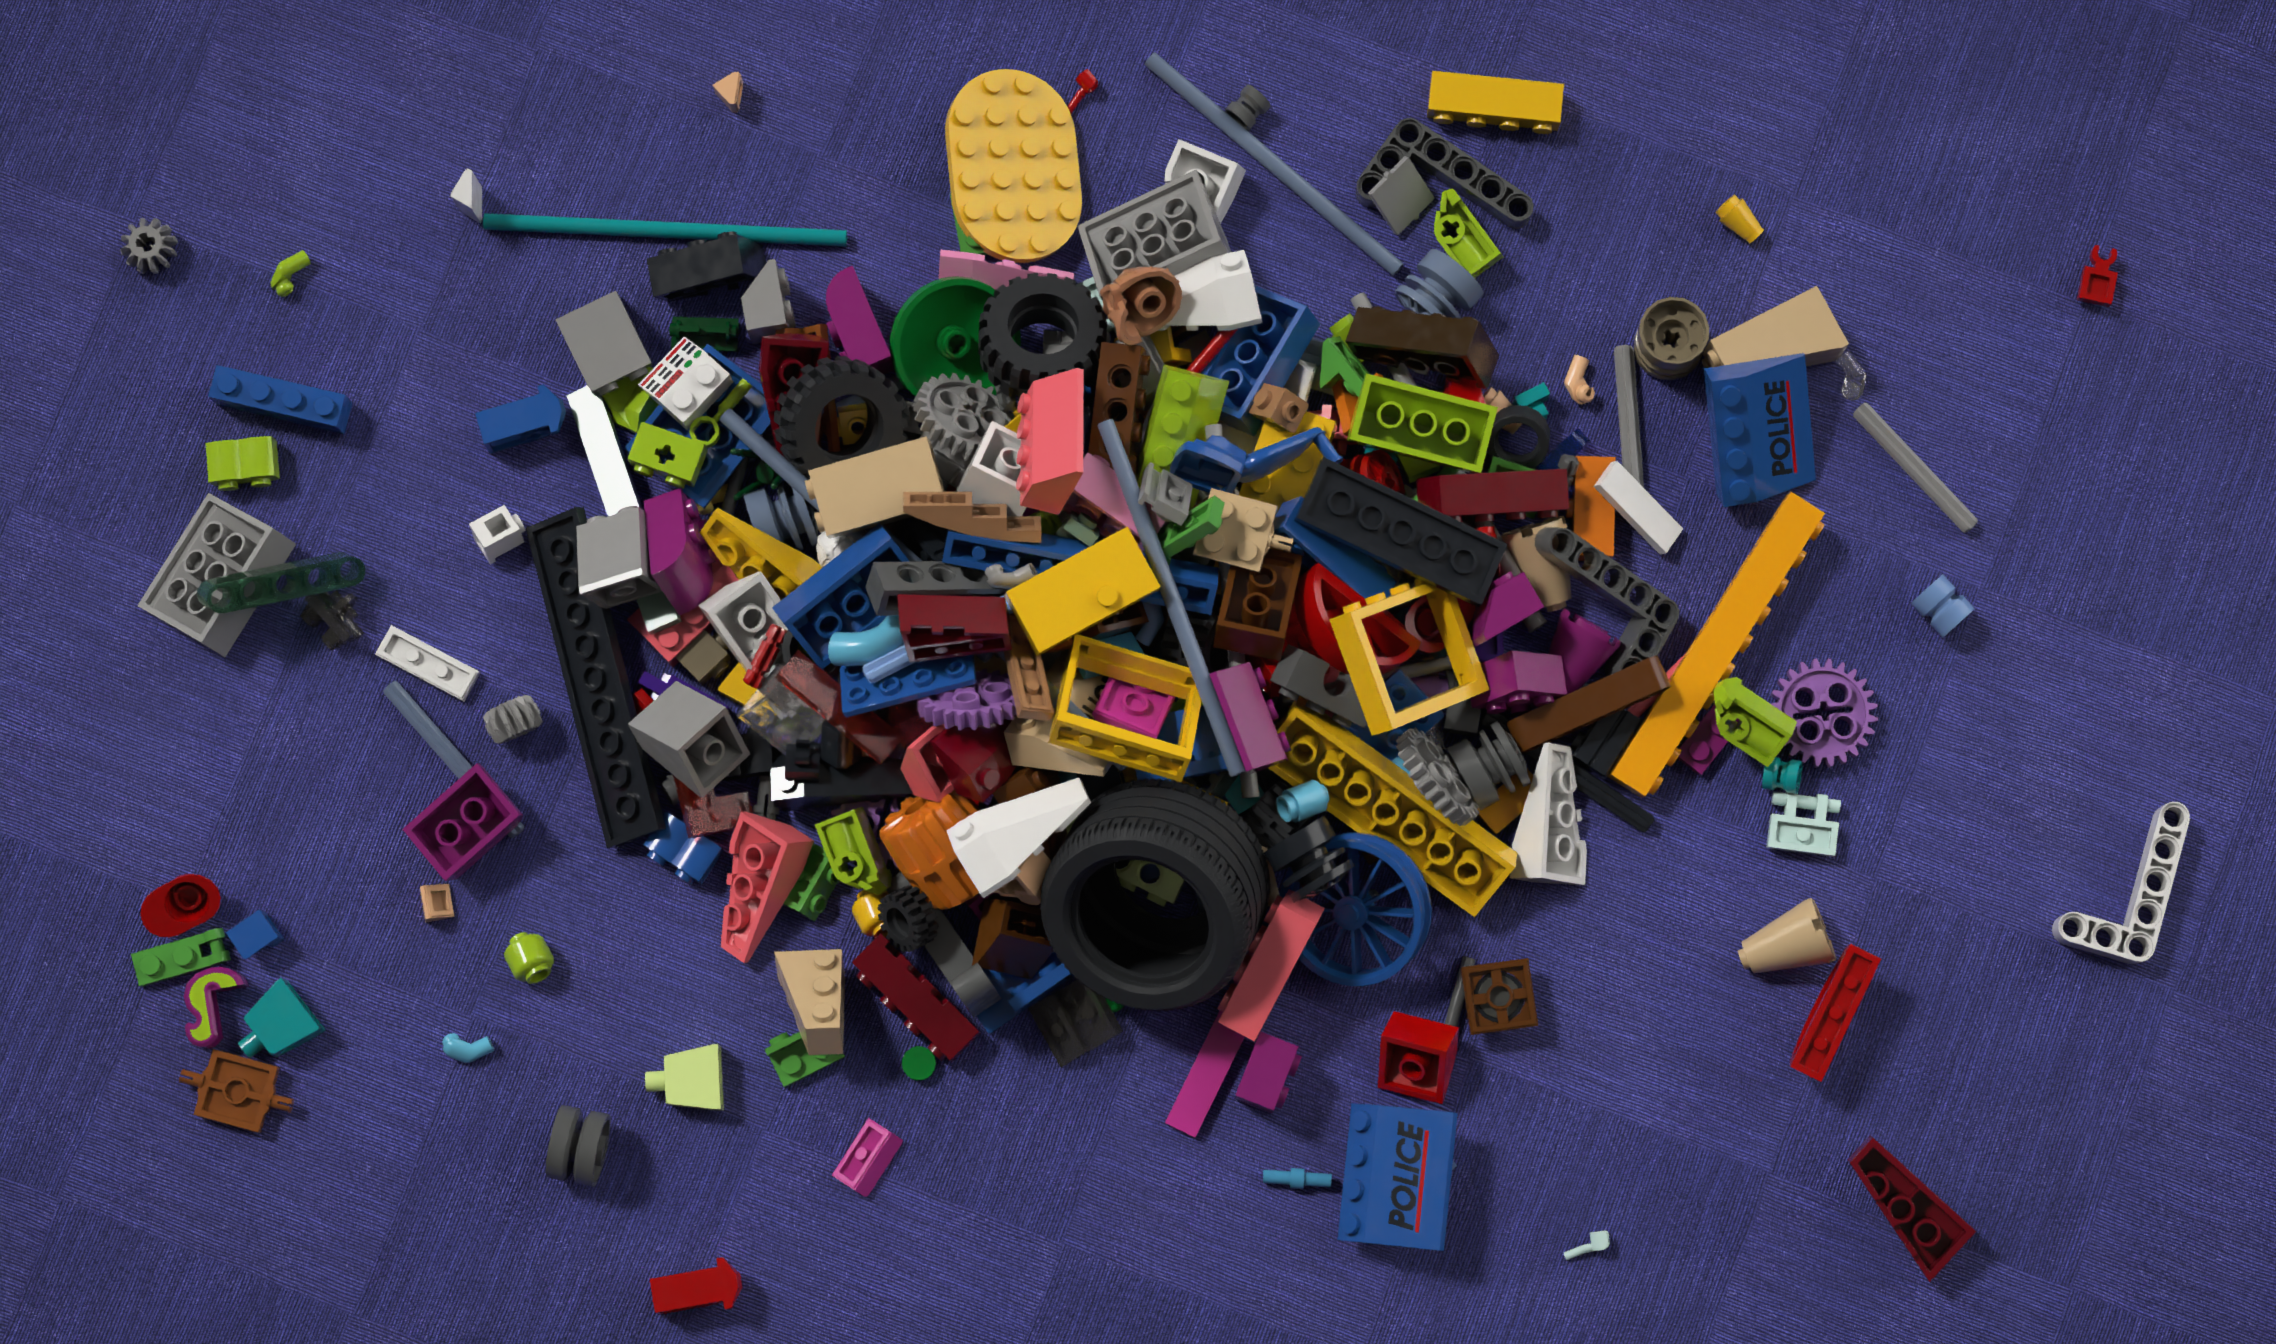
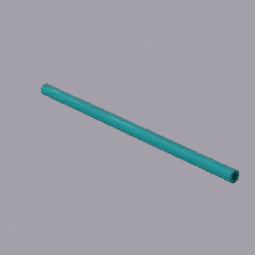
M484 213L483 217L484 230L716 240L718 234L734 231L738 235L757 243L846 247L847 230Z

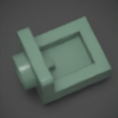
M1071 510L1054 535L1081 540L1090 547L1098 539L1100 529L1096 527L1097 522L1083 512L1077 514Z

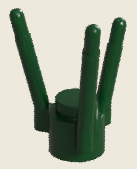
M736 448L730 450L732 455L760 460L755 470L758 479L735 494L733 497L735 501L740 500L745 494L751 493L764 485L771 484V488L774 490L784 481L752 450Z

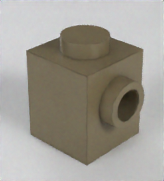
M706 630L676 657L702 686L711 677L714 679L719 678L729 668L730 665L727 662L731 659L730 655L726 652L728 647L719 634L716 632L711 636Z

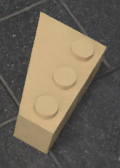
M842 949L774 952L777 977L785 992L788 1005L792 1009L796 1025L808 1054H843L845 970Z

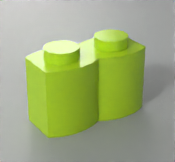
M272 436L205 443L208 483L218 486L219 491L237 490L238 484L251 483V487L271 486V481L280 479L277 440Z

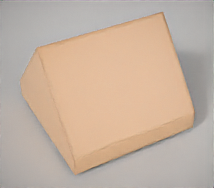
M733 72L712 86L715 94L732 112L738 113L744 82L739 72Z
M449 884L420 886L425 923L455 917Z

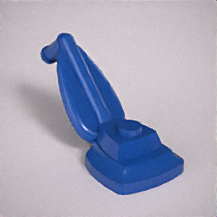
M1314 427L1247 455L1244 450L1230 443L1226 438L1212 435L1206 442L1196 439L1193 442L1187 441L1181 445L1174 455L1170 473L1193 484V488L1210 493L1211 488L1233 493L1238 481L1241 483L1253 482L1277 471L1299 457L1313 442L1325 458L1340 464L1343 461V457L1339 456L1326 437V432L1319 427Z

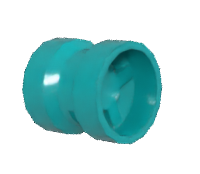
M1775 757L1769 767H1764L1762 788L1767 790L1782 788L1786 793L1797 794L1801 783L1803 762L1793 759L1789 762H1784L1779 757Z

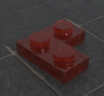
M673 775L689 839L732 831L736 827L741 812L753 813L748 792L716 797L713 788L702 798Z

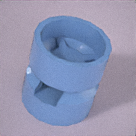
M1944 574L1910 603L1923 617L1930 616L1932 618L1930 625L1942 638L1975 609L1963 595L1956 596L1954 594L1956 587Z

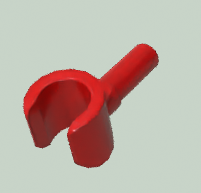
M1088 69L1080 73L1075 79L1081 88L1067 105L1071 114L1086 94L1092 93L1098 87V80Z

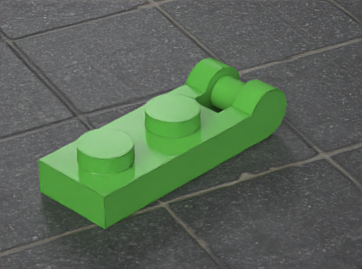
M1214 495L1191 509L1182 526L1175 522H1170L1159 530L1157 536L1168 565L1173 555L1185 548H1191L1198 540L1208 534H1214L1220 528L1225 502Z
M223 928L208 930L198 935L132 953L131 957L139 986L145 987L230 962L229 950L225 951L223 939H225ZM210 944L212 954L204 957L202 946Z

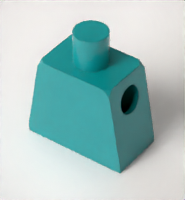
M280 978L244 1016L243 1019L252 1032L239 1041L238 1045L250 1059L263 1048H266L272 1056L279 1057L322 1034L326 1029L289 981Z

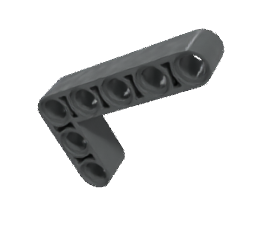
M1413 118L1403 119L1395 126L1360 175L1356 185L1357 201L1367 208L1376 207L1370 196L1363 192L1362 187L1368 183L1376 185L1384 177V172L1391 170L1382 166L1381 160L1383 158L1392 157L1399 162L1406 156L1416 165L1510 228L1520 229L1525 227L1529 223L1533 212L1532 199L1526 193ZM1404 131H1412L1416 134L1417 140L1412 143L1404 142L1400 138V134ZM1432 149H1438L1445 157L1440 161H1433L1427 156V152ZM1464 167L1471 172L1472 176L1469 179L1461 180L1455 176L1454 171L1457 168ZM1486 186H1493L1498 190L1499 195L1495 198H1487L1483 195L1481 189ZM1519 204L1525 208L1526 214L1521 217L1513 216L1509 211V207Z
M1545 527L1536 534L1535 547L1543 557L1632 617L1619 639L1622 641L1620 647L1606 661V677L1622 670L1626 663L1629 667L1658 655L1678 621L1679 608L1677 604L1571 530L1559 527ZM1555 535L1559 539V545L1556 550L1552 546V540ZM1583 553L1585 562L1580 568L1578 558ZM1607 571H1609L1610 581L1606 585L1604 582V575ZM1634 588L1636 591L1635 600L1631 602L1630 592ZM1660 606L1661 616L1657 620L1655 612L1657 607ZM1643 634L1645 637L1644 646L1640 649L1639 639Z
M900 871L892 876L891 887L887 892L890 894L911 884ZM931 907V911L937 913L938 918L934 919V921L939 923V928L936 929L938 934L932 942L924 946L974 1018L1001 1000V997L980 965L976 963L972 966V954L941 909Z

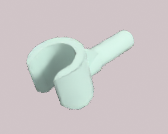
M1608 1231L1590 1232L1591 1244H1584L1563 1252L1566 1260L1584 1253L1607 1249L1610 1244Z

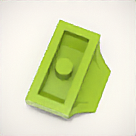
M653 367L647 368L649 373L654 369ZM647 375L632 382L629 377L616 382L619 388L602 396L612 412L613 422L635 434L638 432L641 422H645L659 405L638 385Z

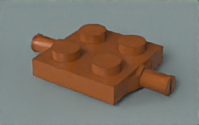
M213 1049L209 1064L202 1074L182 1069L180 1073L181 1075L192 1077L193 1080L179 1077V1083L198 1087V1100L193 1115L261 1133L266 1115L271 1108L290 1113L293 1107L282 1105L280 1102L294 1105L293 1098L275 1094V1084L280 1067Z

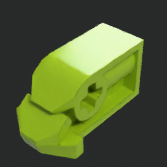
M1453 188L1443 191L1440 211H1436L1435 237L1449 257L1476 278L1504 257ZM1451 224L1454 228L1460 226L1456 229L1458 234L1456 238H1452L1450 235L1444 237L1448 233L1446 230L1448 225Z
M1733 677L1720 681L1716 684L1713 692L1716 706V722L1721 736L1766 767H1769L1792 736L1797 721L1741 685L1742 680Z
M864 807L850 810L815 824L832 872L838 880L857 889L863 888L876 895L885 893L891 887L890 869L887 870ZM856 860L858 866L854 869H849L848 863Z

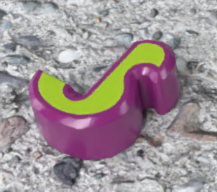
M213 967L196 973L186 984L184 993L186 1008L197 1019L194 1024L188 1022L185 1025L186 1036L193 1045L211 1049L222 1041L224 1037L217 993L250 987L243 975L230 968Z

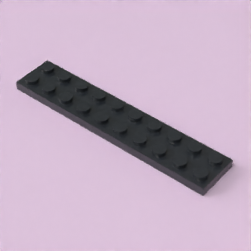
M574 507L527 527L526 532L607 848H616L665 830L666 825L648 755L639 745L628 725L637 716L610 608L605 609L598 606L579 592L576 526L586 524L587 517L584 507Z

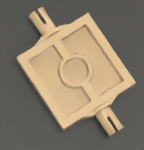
M1211 488L1209 498L1215 495L1225 502L1221 516L1222 524L1214 534H1208L1196 542L1193 555L1260 573L1264 556L1270 550V547L1291 552V546L1279 542L1293 545L1294 538L1274 534L1277 505Z

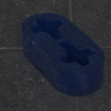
M1579 428L1576 429L1534 469H1560L1557 465L1562 455L1576 456L1590 440Z

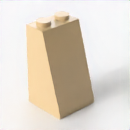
M1815 286L1711 339L1703 353L1704 359H1702V364L1704 368L1804 353L1806 366L1839 359L1849 343L1819 288Z
M927 436L808 470L810 479L805 480L810 500L816 499L820 511L814 513L820 533L826 532V536L830 539L873 528L879 523L884 525L914 517L903 512V492H945L932 444Z

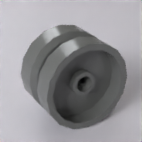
M561 1105L550 1136L545 1168L546 1177L565 1181L572 1173L574 1167L573 1173L576 1184L595 1187L607 1154L611 1125L610 1114L591 1111L583 1123V1114L580 1108Z

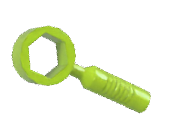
M742 378L718 406V412L713 418L709 416L696 418L690 425L689 433L691 439L704 443L707 448L714 446L720 439L721 431L717 423L726 410L730 408L733 410L752 388V385ZM701 423L713 424L716 433L708 442L697 440L694 433Z

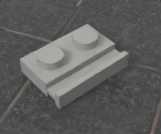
M1149 462L1143 472L1138 503L1141 505L1144 502L1151 504V510L1156 512L1159 518L1182 526L1189 513L1193 484L1164 469L1160 473L1153 469L1154 464Z

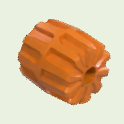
M955 789L943 797L940 802L918 796L906 798L900 803L901 809L898 812L889 814L884 820L886 825L879 830L882 842L901 873L913 888L917 887L920 889V894L924 892L927 895L926 902L931 901L933 904L932 908L950 909L973 898L979 891L956 856L947 830L981 809L972 799L957 795Z

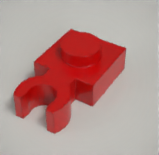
M2095 245L2089 256L2093 267L2085 266L2082 270L2077 301L2110 307L2113 301L2118 272L2109 271V267L2117 258V249L2112 248L2109 258L2103 260L2098 255L2099 245Z

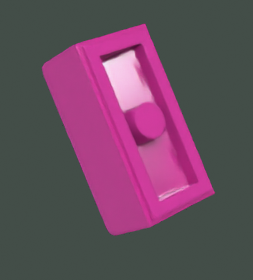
M868 1118L832 1176L859 1194L867 1197L898 1151L903 1140Z

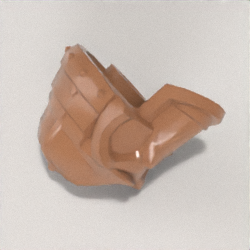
M1150 266L1123 270L1113 283L1106 284L1100 290V295L1103 298V310L1108 319L1114 324L1119 341L1127 345H1137L1142 342L1141 338L1143 336L1146 337L1160 330L1173 319L1180 308L1182 290L1179 280L1175 278L1168 268Z

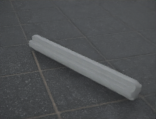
M1620 345L1614 348L1622 466L1644 488L1634 350L1632 346Z
M1863 403L1854 411L1853 417L1962 532L1970 531L1977 524V518L1868 403Z

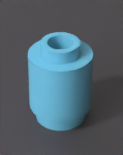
M1310 780L1284 790L1282 795L1276 799V807L1279 815L1285 822L1293 821L1297 823L1326 811L1329 793L1323 784L1316 780Z

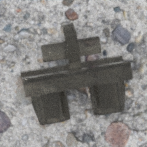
M322 590L316 594L310 592L305 597L308 604L300 617L312 628L318 627L323 620L326 622L330 629L321 638L330 650L339 649L347 642L358 640L364 634L353 621L359 616L353 608L358 600L353 593L343 597L337 590L331 595L326 590Z

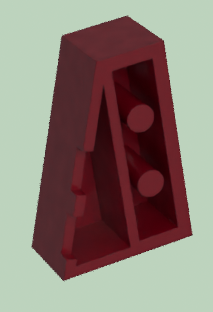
M897 594L900 632L910 663L1012 650L1009 611L1005 597Z

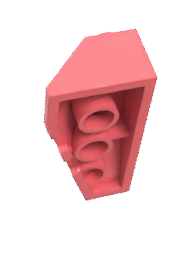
M746 811L740 813L729 847V853L733 854L732 873H727L726 884L730 885L729 904L724 907L721 948L741 962H749L802 874L814 840L791 825Z

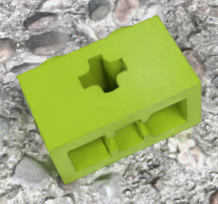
M641 422L627 459L632 466H635L634 472L652 478L654 473L666 477L665 482L667 484L684 489L685 484L691 487L695 486L708 449L704 443ZM668 451H670L674 460H667L663 464L659 457L660 454L667 455Z

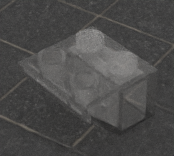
M778 663L765 679L762 687L757 689L737 714V717L786 756V744H796V739L810 740L812 742L821 734L822 722L828 717L836 715L839 710L793 672Z

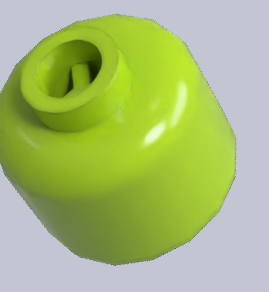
M521 932L510 939V945L506 948L504 957L516 980L535 984L550 975L554 964V957L541 935Z

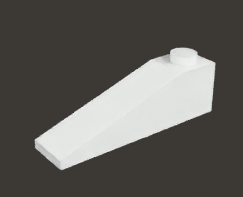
M761 571L724 586L698 605L746 672L748 669H752L753 665H751V662L762 641H766L767 636L765 635L770 625L776 624L788 631V628L772 609L781 599ZM780 643L778 646L780 651L769 673L765 672L764 677L766 679L759 690L778 716L783 719L809 700L804 680L792 673L785 664L781 648L782 644Z
M1078 777L977 811L948 829L947 834L956 856L981 896L985 898L1012 881L1021 872L1018 867L1032 853L1035 856L1045 849L1041 844L1053 832H1062L1091 801L1082 780Z

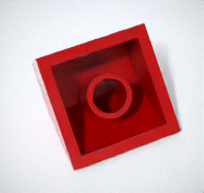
M1394 1011L1381 1034L1378 1088L1443 1104L1457 1054L1459 1027Z

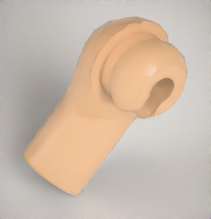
M1574 355L1565 377L1564 385L1572 400L1578 404H1586L1591 402L1595 396L1594 389L1590 388L1584 379L1589 360L1585 357Z

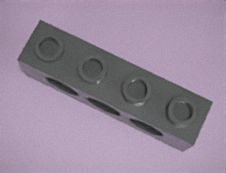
M942 561L873 562L866 584V590L876 616L899 615L897 594L1000 597L1009 589L992 588L987 583L988 578L984 570L943 563Z

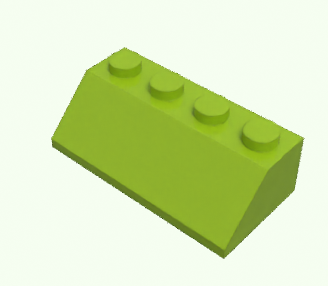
M1163 365L1138 456L1139 466L1135 478L1139 488L1141 487L1143 472L1149 462L1153 463V469L1160 473L1163 469L1170 472L1174 455L1181 445L1187 441L1193 442L1196 439L1206 442L1205 426L1218 424L1229 381ZM1192 488L1189 511L1196 504L1199 493L1198 489Z
M1366 373L1355 406L1347 441L1472 474L1481 473L1498 407Z

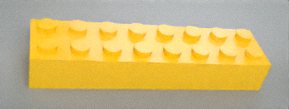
M1299 696L1298 700L1292 703L1275 725L1277 733L1285 732L1291 751L1285 753L1288 760L1268 768L1293 787L1310 780H1316L1323 784L1329 793V802L1326 809L1329 813L1357 833L1375 835L1399 847L1417 865L1426 883L1475 917L1514 870L1518 853L1473 820L1465 826H1459L1457 822L1453 824L1449 817L1445 818L1440 809L1436 810L1431 800H1426L1407 772L1345 727L1331 720L1332 718L1324 713L1322 715L1305 706L1307 700Z

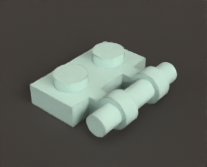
M1773 791L1771 804L1784 806V815H1770L1766 848L1834 857L1836 854L1839 822L1826 821V813H1839L1841 800L1828 799V795L1817 794L1816 797L1798 795V793L1791 794ZM1796 808L1814 810V819L1795 817Z

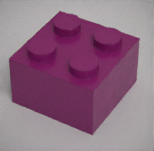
M1512 650L1480 663L1490 690L1471 697V705L1475 709H1486L1487 714H1498L1507 711L1511 712L1512 716H1521L1531 711L1532 708L1554 703L1555 699L1567 695L1562 656Z
M1260 1031L1234 1099L1269 1113H1273L1275 1107L1282 1109L1290 1089L1283 1085L1287 1075L1295 1076L1302 1056L1296 1054L1299 1046Z

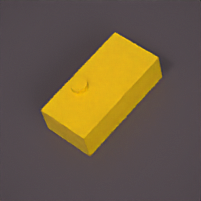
M1127 526L1008 590L1004 597L1036 656H1039L1152 595L1161 586Z

